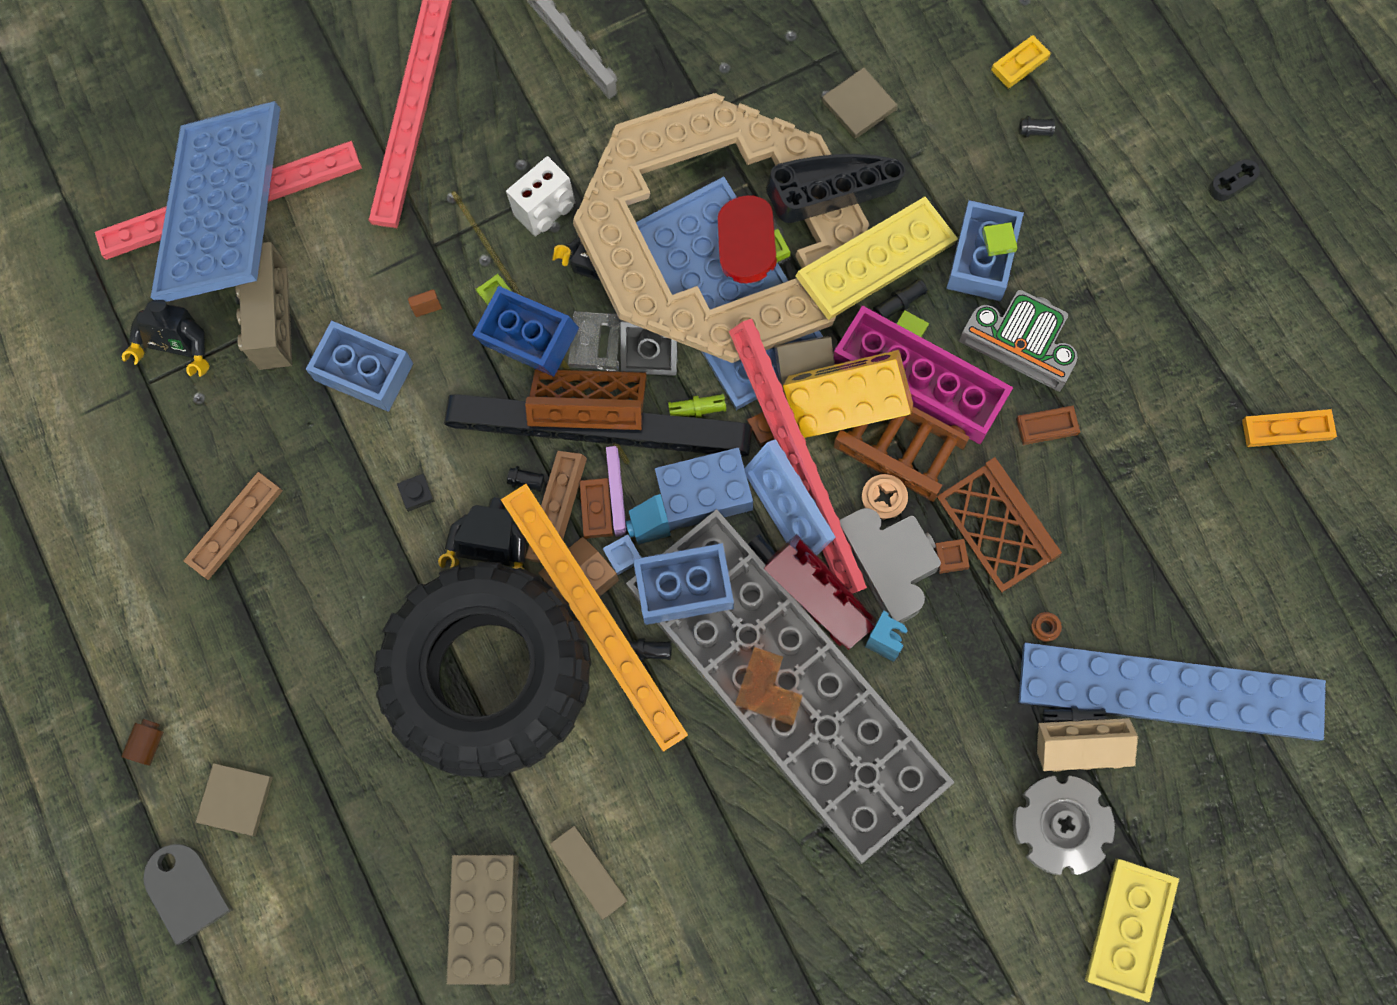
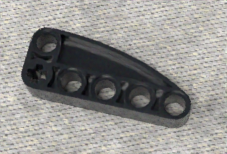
M834 154L802 158L775 165L768 178L766 192L779 219L786 223H794L892 194L897 190L905 174V167L898 159L876 155Z

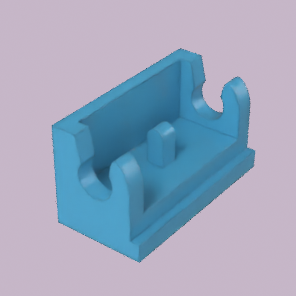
M883 611L865 647L894 662L903 645L900 643L902 641L901 637L892 629H898L901 633H907V628L902 623L888 616L889 613Z

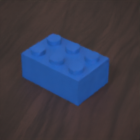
M498 286L473 336L485 347L554 377L579 327L570 316Z

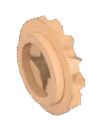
M880 474L867 481L861 497L864 508L876 511L880 518L885 520L896 518L904 511L908 501V492L903 482L897 477L889 474ZM880 489L885 494L894 493L889 499V506L884 501L875 502L880 497Z

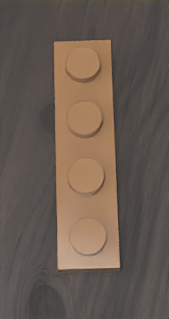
M557 451L541 507L563 540L587 458L583 454ZM529 544L526 559L541 563Z
M257 472L184 559V562L209 580L281 494L282 490L261 473Z

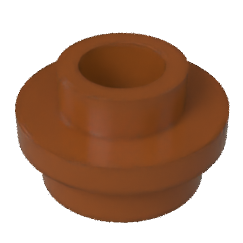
M1050 612L1038 614L1031 624L1033 635L1043 642L1055 640L1060 635L1062 629L1059 618ZM1048 623L1051 627L1050 632H1044L1041 629V624Z

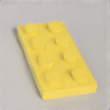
M1115 859L1085 978L1086 982L1146 1002L1150 1001L1179 878Z

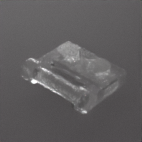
M574 311L573 321L579 327V330L570 345L569 367L617 372L619 370L617 355L621 319H619L617 314ZM602 325L609 326L606 358H598Z

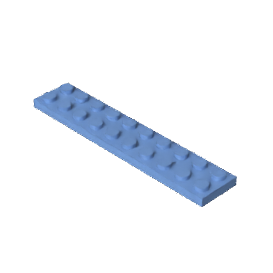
M1024 643L1018 703L1070 709L1071 706H1077L1078 709L1105 708L1106 714L1322 741L1324 740L1326 680Z

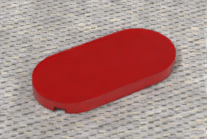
M741 196L727 202L718 214L719 256L722 272L727 277H732L733 281L738 283L760 281L767 276V272L773 271L777 264L772 207L766 200L757 196Z

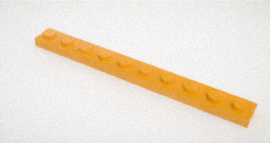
M527 484L501 499L662 751L664 752L688 736Z

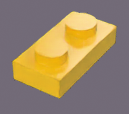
M1032 35L994 63L991 71L1009 89L1048 60L1051 53Z

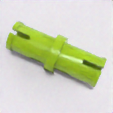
M724 393L703 398L693 396V399L668 402L671 416H696V418H701L702 414L726 411Z

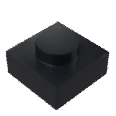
M424 473L397 483L408 512L435 502Z

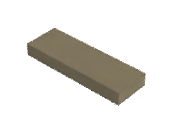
M573 826L550 844L602 920L628 902L576 826Z

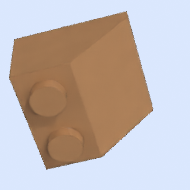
M584 537L568 548L599 597L619 581L617 573ZM545 568L538 572L548 585L556 588L561 594Z

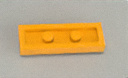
M1332 409L1247 416L1242 420L1247 447L1326 441L1337 437Z

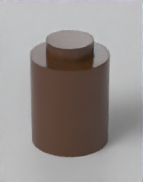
M143 719L141 724L134 723L121 757L151 766L164 733L158 730L160 724Z

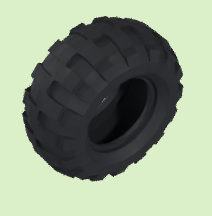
M479 562L477 566L460 567V565L440 571L439 577L424 585L420 583L405 596L407 598L406 602L396 614H391L382 631L384 639L381 649L376 651L374 673L377 676L378 682L376 697L381 713L387 718L392 728V733L405 748L419 757L421 761L446 773L466 778L484 777L488 779L508 776L511 772L526 767L529 768L546 758V755L560 742H564L575 727V721L582 707H585L590 689L591 658L582 625L571 610L569 603L556 588H552L540 579L538 575L523 568H510L497 562ZM486 625L505 627L523 637L529 650L530 671L527 682L519 696L509 706L491 715L475 717L456 713L443 696L439 677L443 657L453 641L468 630Z

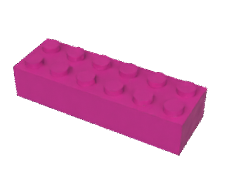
M862 305L834 351V364L899 350L913 407L949 426L955 425L965 431V435L970 437V440L981 445L1013 387Z

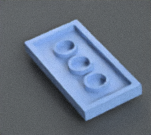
M777 440L767 442L744 468L746 477L786 543L797 534L818 555L836 537Z

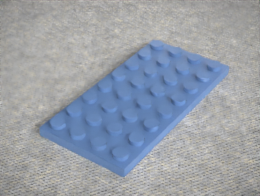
M275 101L181 126L151 292L153 300L168 302L257 281L280 107Z
M725 177L636 222L671 294L674 295L698 286L710 310L788 281L778 263L773 271L770 270L766 273L767 276L753 283L735 282L732 277H727L722 272L719 256L718 214L727 202L737 198ZM816 331L814 333L808 334L806 336L800 337L787 343L820 338L823 336L820 331ZM775 348L766 350V353L771 359L772 367L778 378ZM701 351L735 410L757 399L741 360L731 363Z

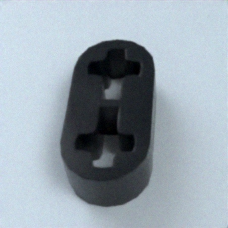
M1244 159L1219 173L1210 184V195L1215 200L1226 201L1247 189L1259 176L1260 168L1258 164L1250 159ZM1241 171L1250 172L1249 176L1244 175L1241 178H1238V175ZM1229 182L1231 183L1228 189H1219L1218 187L1219 185L1223 186Z

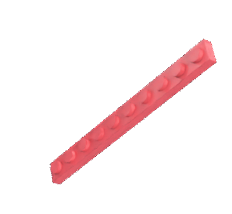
M452 0L422 1L369 217L372 225L398 228Z
M352 141L272 169L268 202L362 169ZM166 207L96 231L95 235L101 255L107 260L160 241Z
M752 319L745 320L729 331L774 439L777 440L781 449L786 453L789 462L800 476L802 483L811 498L814 499L819 511L836 537L822 550L830 570L852 594L867 588L863 580V574L858 568L851 546L847 542L840 526V520L834 512L828 492L819 477L817 466L807 449L805 438L799 430L794 413L784 395L783 387L778 381L771 359L767 355L760 339V333Z

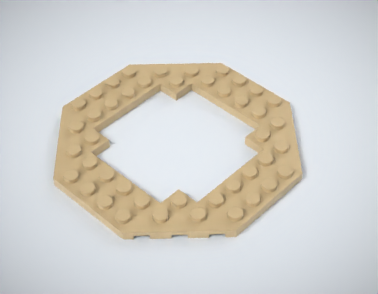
M713 93L616 124L608 146L605 148L598 163L594 177L591 179L584 194L580 208L575 214L573 225L619 319L734 363L741 359L729 331L745 320H753L755 327L760 333L765 350H768L776 345H782L832 326L836 316L828 320L797 278L711 310L698 286L672 295L628 208V205L650 197V191L641 174L736 143L747 165L770 157L775 165L802 158L831 155L821 135L810 131V134L795 129L794 124L776 117L772 120L760 115V111L741 103H739V106L724 101L723 96ZM859 204L805 219L817 243L797 250L795 257L803 269L866 232L869 223Z

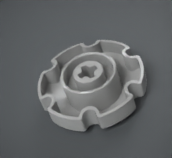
M1051 776L1031 785L1022 795L1027 803L1025 808H1015L1013 816V830L1017 844L1025 843L1029 847V853L1026 855V858L1039 869L1054 875L1062 874L1064 867H1068L1072 875L1082 874L1096 867L1105 858V854L1101 850L1102 844L1112 843L1115 832L1111 808L1109 806L1102 807L1098 803V798L1101 795L1100 791L1087 781L1074 776L1066 777L1063 784L1058 783L1055 776ZM1066 819V826L1069 827V830L1061 832V825L1058 821Z

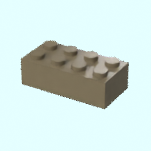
M271 242L262 243L257 281L235 286L237 297L240 299V308H237L236 312L238 323L241 325V334L238 335V346L240 351H243L249 361H252L259 370L292 366L288 267Z
M452 855L447 984L510 985L515 983L519 856Z

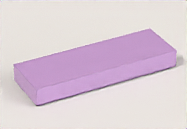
M616 446L606 447L615 536L621 537L626 536L627 529L619 452Z

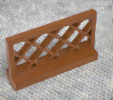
M535 369L530 396L526 398L525 403L527 426L642 430V413L647 375L641 372L557 370L553 377ZM540 380H553L554 382L545 386ZM574 380L581 381L582 383L572 386L569 382ZM601 381L609 382L604 387L599 386L597 383ZM628 382L639 383L632 388L625 385ZM560 387L567 390L559 395L553 392ZM588 388L595 391L587 396L582 393V391ZM617 388L623 392L615 397L610 394V392Z
M996 457L937 496V499L1001 593L1048 563L1058 559L1062 554ZM982 475L990 483L988 495L971 491L973 481ZM969 484L968 491L961 490L963 487ZM993 489L995 490V492L997 493V495H998L999 497H997V496H992V490H993ZM954 493L967 495L964 510L951 508L946 498ZM970 496L987 499L984 514L967 511ZM990 500L1004 503L1007 508L1005 518L987 515ZM1009 512L1015 520L1008 519ZM956 514L963 515L962 521L959 520ZM966 515L983 519L980 534L967 532L964 527ZM986 519L1003 523L1001 538L983 535ZM1007 524L1020 526L1023 531L1021 542L1004 539ZM972 537L979 538L978 546L976 545ZM1025 537L1028 538L1031 544L1024 543ZM982 539L999 542L997 558L987 557L980 551ZM1003 543L1020 547L1017 562L1000 559ZM1023 547L1036 550L1042 560L1033 566L1020 563ZM988 561L995 562L994 570ZM999 563L1016 567L1014 578L1005 584L997 576ZM1019 567L1027 569L1018 575Z

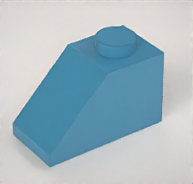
M661 494L655 495L629 510L631 520L625 522L630 538L636 537L638 545L671 536Z

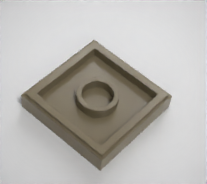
M865 68L859 70L822 97L823 104L854 139L896 111L898 106Z
M829 336L774 346L778 379L782 387L790 375L834 365L832 340Z
M213 763L195 823L256 836L273 777Z

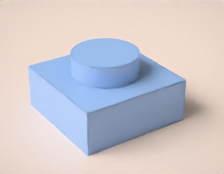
M629 535L603 548L617 575L634 566L633 559L641 558Z

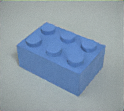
M969 200L963 217L946 289L1001 301L1007 288L1015 252L988 257L982 230L985 226L1012 222L1017 243L1024 213Z
M331 321L306 371L315 381L389 412L414 363L406 351Z
M739 447L655 468L670 531L699 524L716 509L723 517L753 510V499Z
M723 543L633 559L645 625L734 609Z

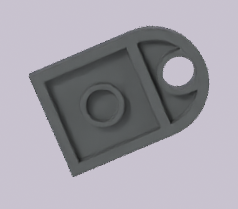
M180 844L168 845L159 849L149 859L144 871V886L176 945H181L233 910L204 857L193 847ZM167 854H172L175 858V866L170 871H165L162 867V860Z

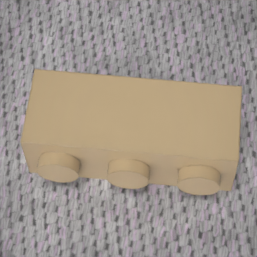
M1130 718L1039 723L1037 754L1043 771L1135 766L1138 735Z

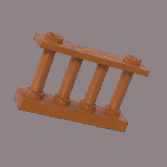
M912 407L910 415L891 419L877 445L870 446L862 441L861 436L869 425L865 424L856 426L847 433L840 430L835 439L834 448L881 474L897 477L903 482L905 487L934 502L942 487V484L938 483V475L954 447L956 446L964 450L970 437L965 435V431L955 425L949 426ZM904 419L920 428L902 459L896 460L888 456L886 450ZM931 432L945 440L927 473L924 472L922 474L912 469L913 466L911 464Z

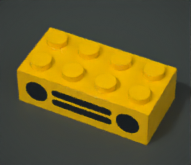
M899 350L790 375L783 385L788 404L794 413V418L804 438L910 415L913 407Z

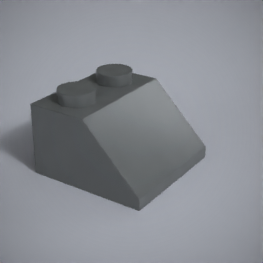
M621 320V372L677 375L679 342Z

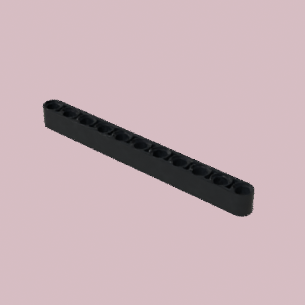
M459 394L448 396L444 425L455 429L714 454L739 447L741 457L749 455L752 426L746 423L642 413V430L527 426L526 401Z

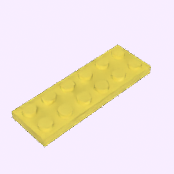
M923 197L799 270L796 278L826 318L830 320L951 247L958 238L929 200Z

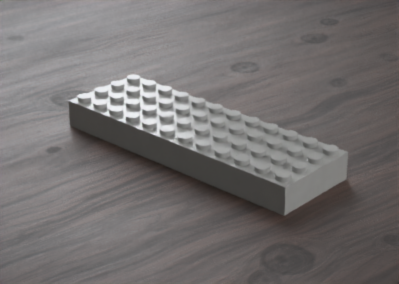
M716 509L663 554L723 543L734 609L659 622L657 625L857 863L862 864L955 782L795 598L763 569L765 564ZM634 576L626 584L630 593L641 604L637 579Z

